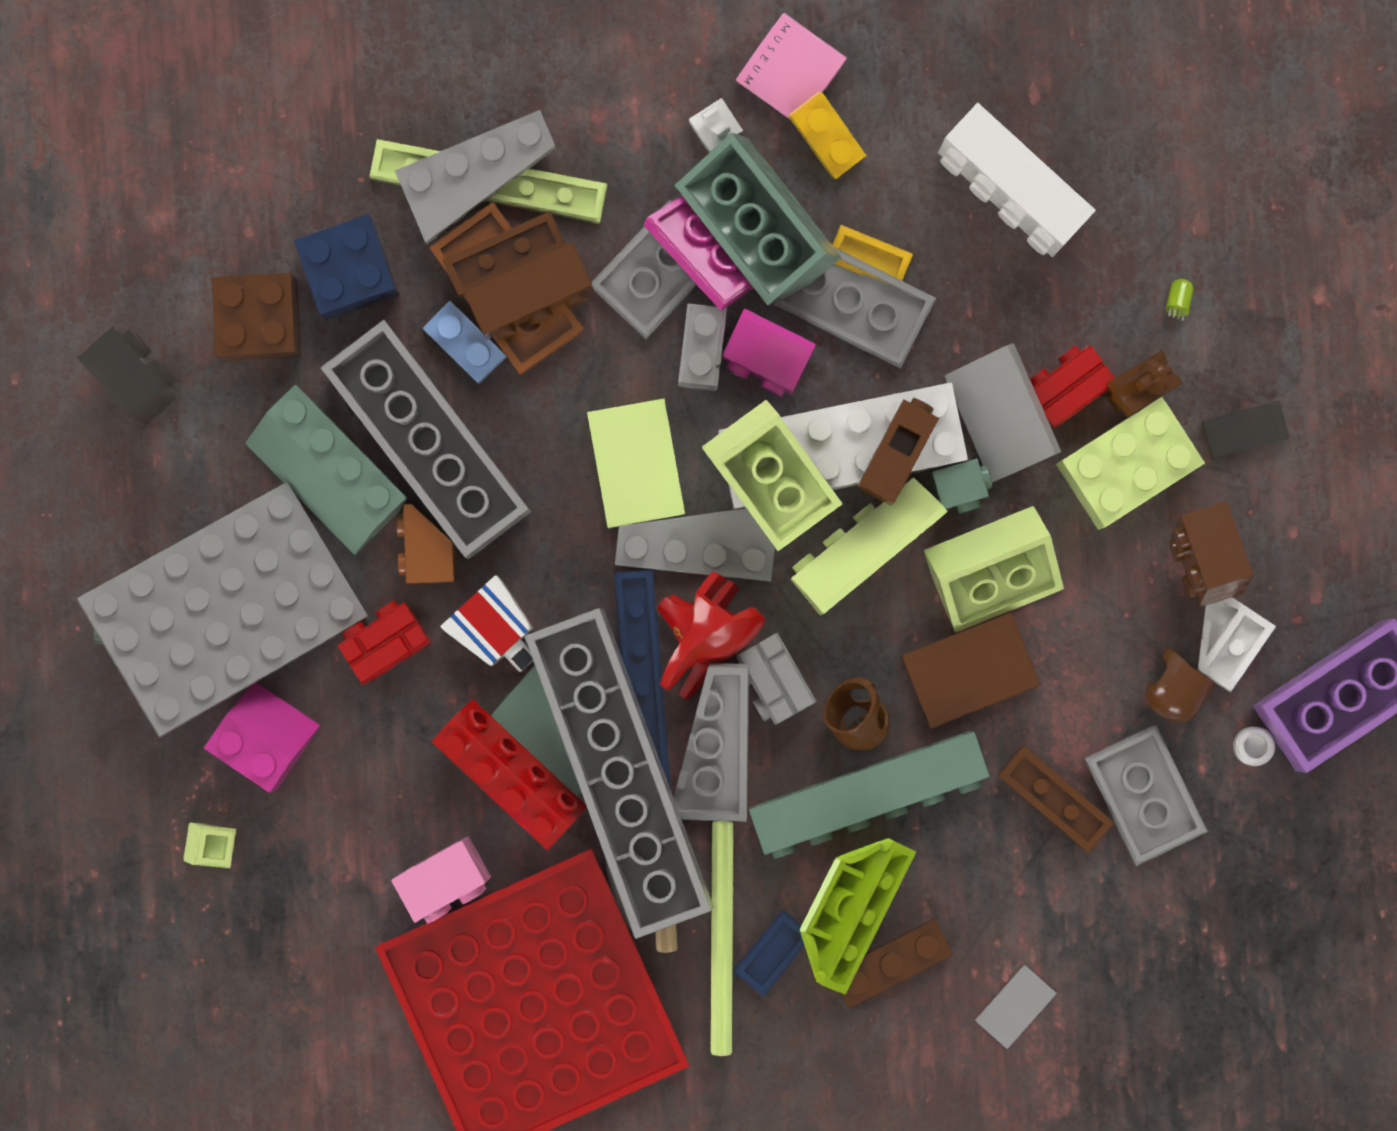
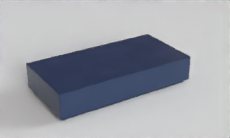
M782 909L736 965L733 972L764 997L804 948L805 945L800 933L802 925Z

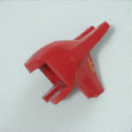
M715 571L705 579L697 590L694 603L673 594L670 597H665L657 606V611L672 628L679 642V646L663 673L660 685L670 691L685 672L693 666L692 671L678 693L686 700L692 697L704 685L710 663H722L734 657L759 634L765 622V617L755 607L740 611L736 615L726 609L740 587L728 580L716 594L725 577Z

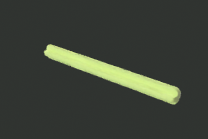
M713 820L712 903L714 908L711 911V1054L727 1056L732 1053L733 822Z

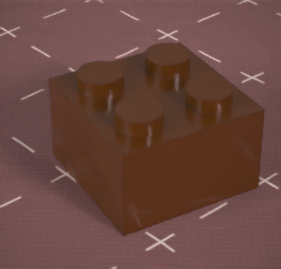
M291 273L211 277L215 355L217 358L228 362L302 357L297 278Z
M1227 501L1180 515L1177 525L1173 530V539L1169 540V547L1175 562L1181 561L1186 575L1182 576V583L1189 599L1194 598L1197 607L1200 608L1242 595L1254 574Z

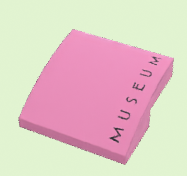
M783 13L745 65L736 81L789 118L788 114L818 91L823 93L827 90L848 58L786 13Z

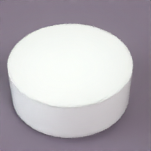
M1250 726L1243 728L1237 733L1233 741V750L1236 757L1242 763L1260 766L1272 758L1275 751V742L1272 735L1266 729Z

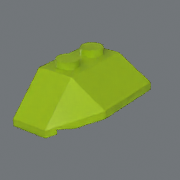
M887 838L835 858L800 928L817 983L846 995L916 851Z

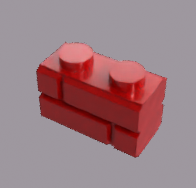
M1075 345L1058 358L1061 366L1049 374L1044 368L1030 378L1052 431L1109 389L1106 383L1115 378L1090 345L1083 350H1080Z
M394 600L377 610L375 614L379 619L365 627L361 621L342 633L345 640L337 646L362 685L369 684L433 643L408 603L404 602L398 606Z

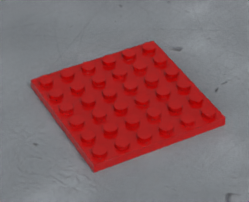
M593 848L451 911L429 924L425 923L375 946L456 1131H549L690 1066Z

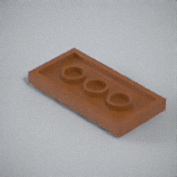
M492 202L429 248L447 272L442 261L443 259L511 229V226L494 202ZM566 304L551 310L553 316L535 325H531L530 320L515 327L517 332L514 335L497 341V344L520 376L584 332V328L571 310L567 308Z

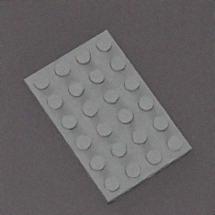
M288 482L77 598L79 605L159 738L368 617Z

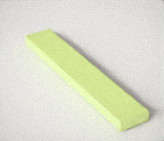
M377 139L369 177L371 180L401 185L395 170L440 151ZM528 169L519 177L512 179L500 188L487 201L484 200L483 202H494V204L540 213L551 211L552 215L600 224L607 184Z

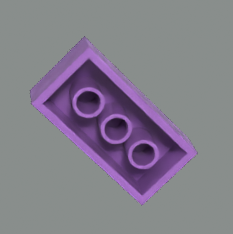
M1382 619L1252 705L1295 771L1308 773L1397 714V621L1395 619Z

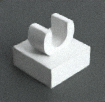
M722 98L689 119L690 125L709 153L729 134H743L742 128Z

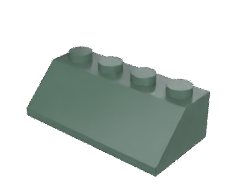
M734 133L729 134L674 185L767 306H772L813 283L841 258L833 245L752 142L746 137Z
M294 385L265 414L245 443L283 483L288 482L294 494L354 555L403 509V504H408L411 501L297 385Z

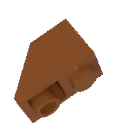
M403 504V513L397 514L398 537H404L405 553L398 554L399 576H406V584L410 585L457 583L456 545L414 505Z

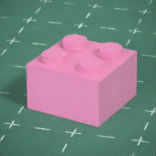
M467 836L402 872L391 881L414 923L424 918L426 923L429 924L447 914L452 909L449 903L459 898L461 903L465 904L483 894V891L486 890L484 884L491 878V875L470 837Z

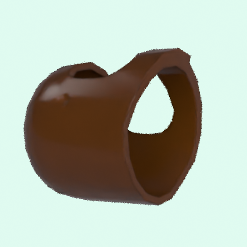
M1165 647L1160 657L1163 658L1162 661L1167 663V669L1158 682L1154 684L1148 682L1145 688V700L1148 706L1164 719L1174 723L1189 722L1199 712L1216 683L1189 665L1175 651Z
M852 678L843 681L833 689L823 708V719L838 741L849 750L862 753L872 751L880 746L887 738L890 730V717L884 705L880 703V697L875 690L876 687L865 678ZM855 688L865 689L870 693L871 700H855L850 696V692ZM859 706L869 712L859 717L863 721L858 725L854 721L850 730H848L844 720V715L848 709Z

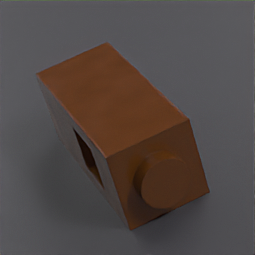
M913 398L911 402L903 399L856 488L890 506L895 503L939 420V417L932 414L934 410L932 406L917 398Z

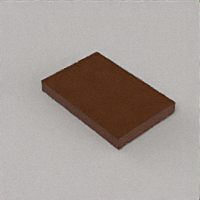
M1012 612L901 655L930 729L1040 686Z

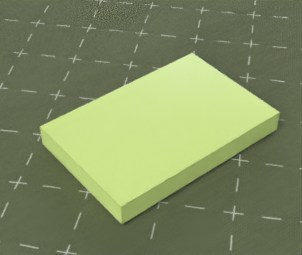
M665 399L587 412L608 529L685 515Z

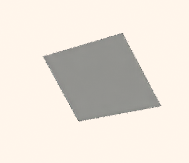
M1024 964L975 1021L1008 1049L1057 993Z

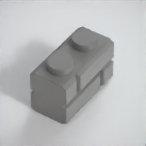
M687 304L678 380L679 387L717 391L727 308L720 311L715 306Z
M778 633L736 655L739 664H749V685L752 684L759 697L752 702L763 721L771 718L776 725L817 702Z

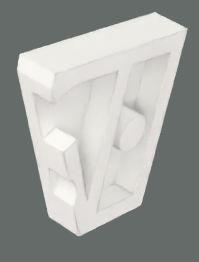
M1232 597L1206 605L1197 671L1231 693L1276 626Z

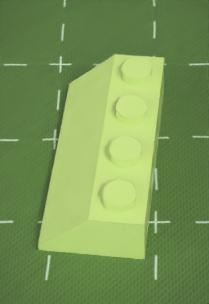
M913 477L904 484L892 506L883 502L875 508L872 503H869L853 517L858 524L845 533L839 528L822 542L827 549L818 557L814 558L809 553L792 568L797 574L790 580L818 614L822 615L948 511Z

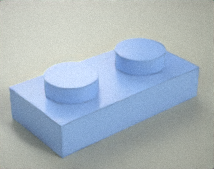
M451 301L422 328L479 385L506 358V355L490 339L486 340L483 333Z

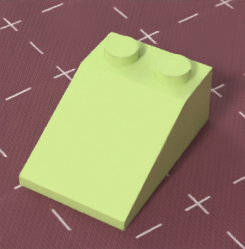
M767 400L702 446L703 450L777 551L842 505L840 499L780 415Z

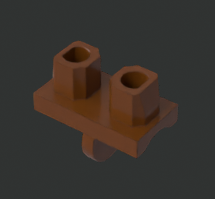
M1161 350L1106 383L1111 390L1106 393V397L1115 412L1119 414L1124 411L1128 417L1180 386L1183 382L1172 372L1171 367L1167 363L1166 355Z

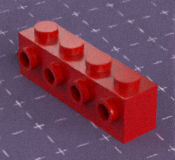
M474 699L453 716L431 741L547 851L587 809L586 804Z

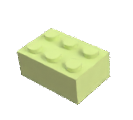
M1160 397L1056 465L1099 530L1115 522L1196 470L1205 462L1163 397Z

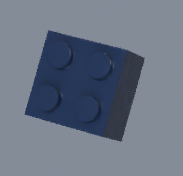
M369 214L294 240L319 314L326 321L400 295L377 228Z

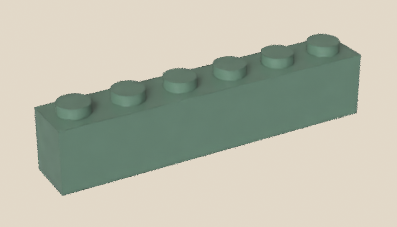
M968 731L748 807L764 855L772 853L773 858L776 859L795 852L794 845L806 840L810 841L811 846L833 839L832 831L847 827L848 833L866 828L871 825L870 818L884 814L886 820L908 813L907 805L919 801L922 802L923 807L936 804L945 800V792L959 788L960 794L983 787L981 780L990 776L976 735L973 731Z

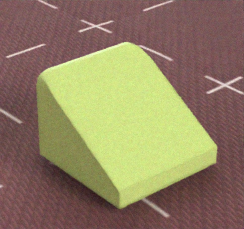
M190 822L184 861L192 865L230 868L236 829Z

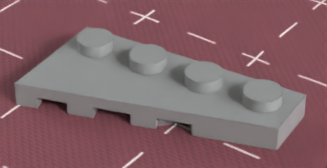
M538 110L395 170L424 241L428 245L438 237L437 235L452 224L455 225L467 216L468 212L484 200L487 201L500 188L530 169L554 151L556 147L542 113Z
M747 508L619 526L615 566L710 575L715 571L728 578L771 582L775 546Z
M710 663L679 775L674 800L681 819L747 822L749 664Z

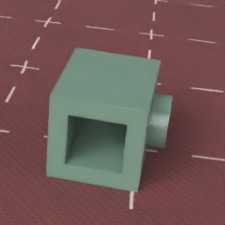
M978 459L936 470L929 474L935 498L946 510L957 507L958 514L981 508L979 500L987 498L989 496L987 489L992 488L986 465L980 467Z

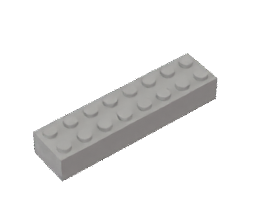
M598 608L526 635L527 645L635 939L710 912L714 908L605 610Z

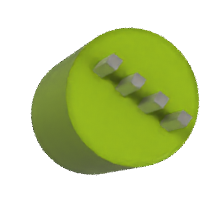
M1177 279L1172 282L1166 305L1168 316L1172 315L1173 318L1176 316L1177 319L1182 317L1181 321H1184V317L1189 314L1194 291L1193 285L1188 280Z

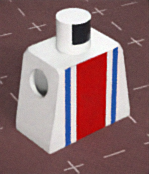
M497 575L440 626L445 632L490 666H494L505 656L521 672L533 662L529 647L522 641L533 630V627L504 582Z

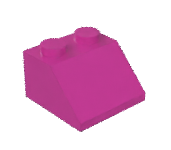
M744 308L722 355V361L728 363L727 371L743 379H747L750 374L763 381L761 384L763 389L782 397L784 392L792 395L816 344Z
M256 682L226 714L204 749L271 793L278 790L321 725Z

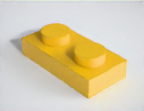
M818 91L788 114L790 120L831 178L837 179L867 156L822 92Z

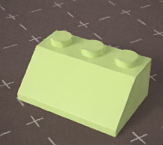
M1034 506L924 550L932 579L955 633L1064 589L1051 535Z

